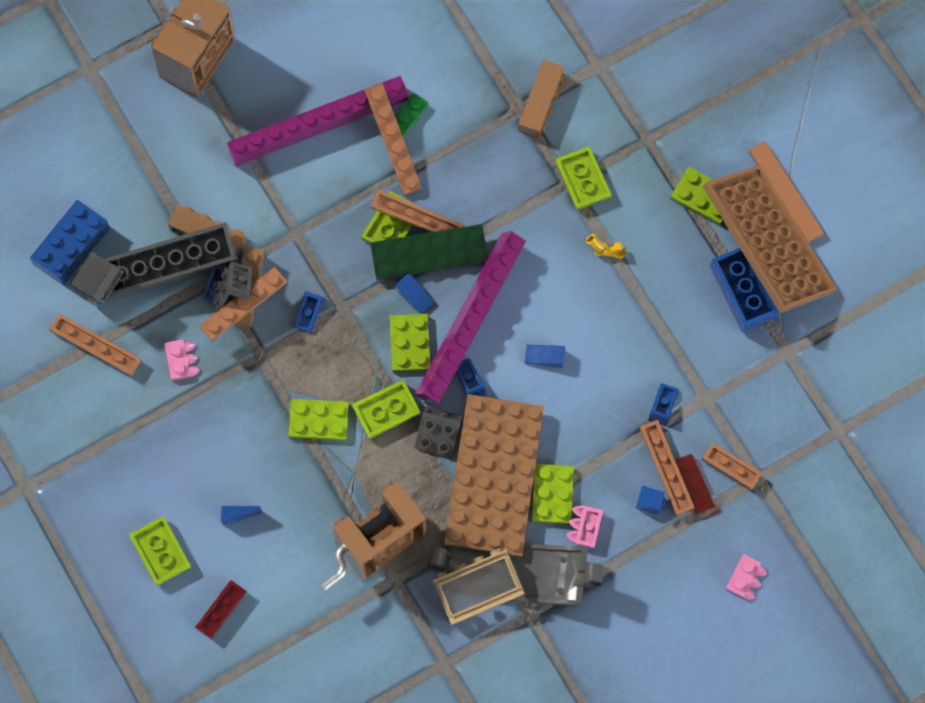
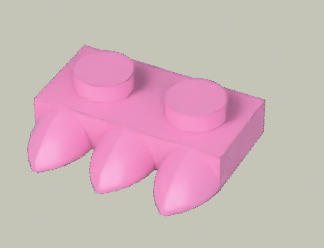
M184 340L165 343L172 381L191 378L199 373L200 369L198 367L189 366L198 357L194 354H186L196 346L194 343Z
M576 506L572 510L581 518L572 519L569 523L578 531H571L566 536L575 545L594 549L603 510L588 506Z
M743 554L725 590L743 599L753 600L756 597L749 587H761L760 581L755 576H766L767 572L760 565V562Z

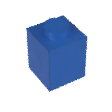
M642 486L636 509L658 515L660 509L664 510L667 501V499L663 498L665 492Z

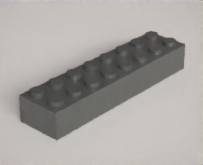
M225 222L105 258L106 261L124 271L106 302L228 266L231 261L239 263L229 225ZM87 294V298L90 304L94 306L102 304L101 302Z

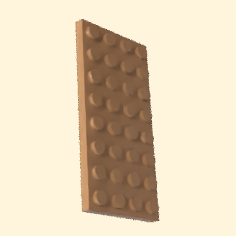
M760 165L708 181L702 186L780 313L833 294L837 290Z
M467 395L444 546L488 553L501 548L502 551L507 550L509 556L522 558L544 406Z

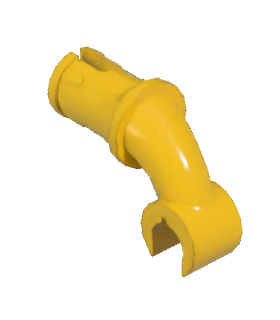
M595 234L589 235L586 239V243L595 251L597 256L623 258L626 255V247L621 249L622 242H617L613 247H608Z

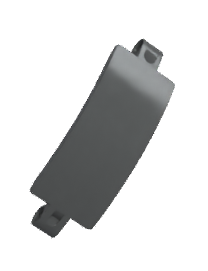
M524 543L522 558L509 557L525 594L509 601L580 606L582 604L584 587L602 586L604 566L597 563L586 564L588 553L586 547ZM431 547L427 568L440 572L447 571V574L455 571L454 567L463 563L466 566L473 564L472 559L482 555L485 559L491 556V553L450 547L449 552L443 548ZM504 558L445 584L446 592L485 599L493 598L516 588Z

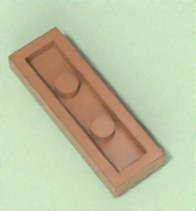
M713 442L702 458L704 462L751 491L762 475L760 471Z

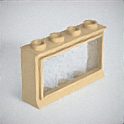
M501 548L491 551V556L485 559L482 555L472 559L473 564L466 566L463 563L454 567L455 571L447 574V571L435 575L437 579L433 580V583L451 625L525 594L507 550L502 551Z

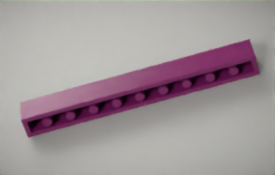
M401 75L382 82L391 106L408 100V91ZM364 90L231 140L227 142L228 151L236 167L373 113Z
M508 231L500 235L414 395L428 404H438L520 254L526 241L514 232Z

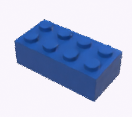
M77 199L31 255L30 259L33 265L64 286L110 228L108 221Z
M740 248L712 259L710 268L742 333L777 318L779 314L778 309Z

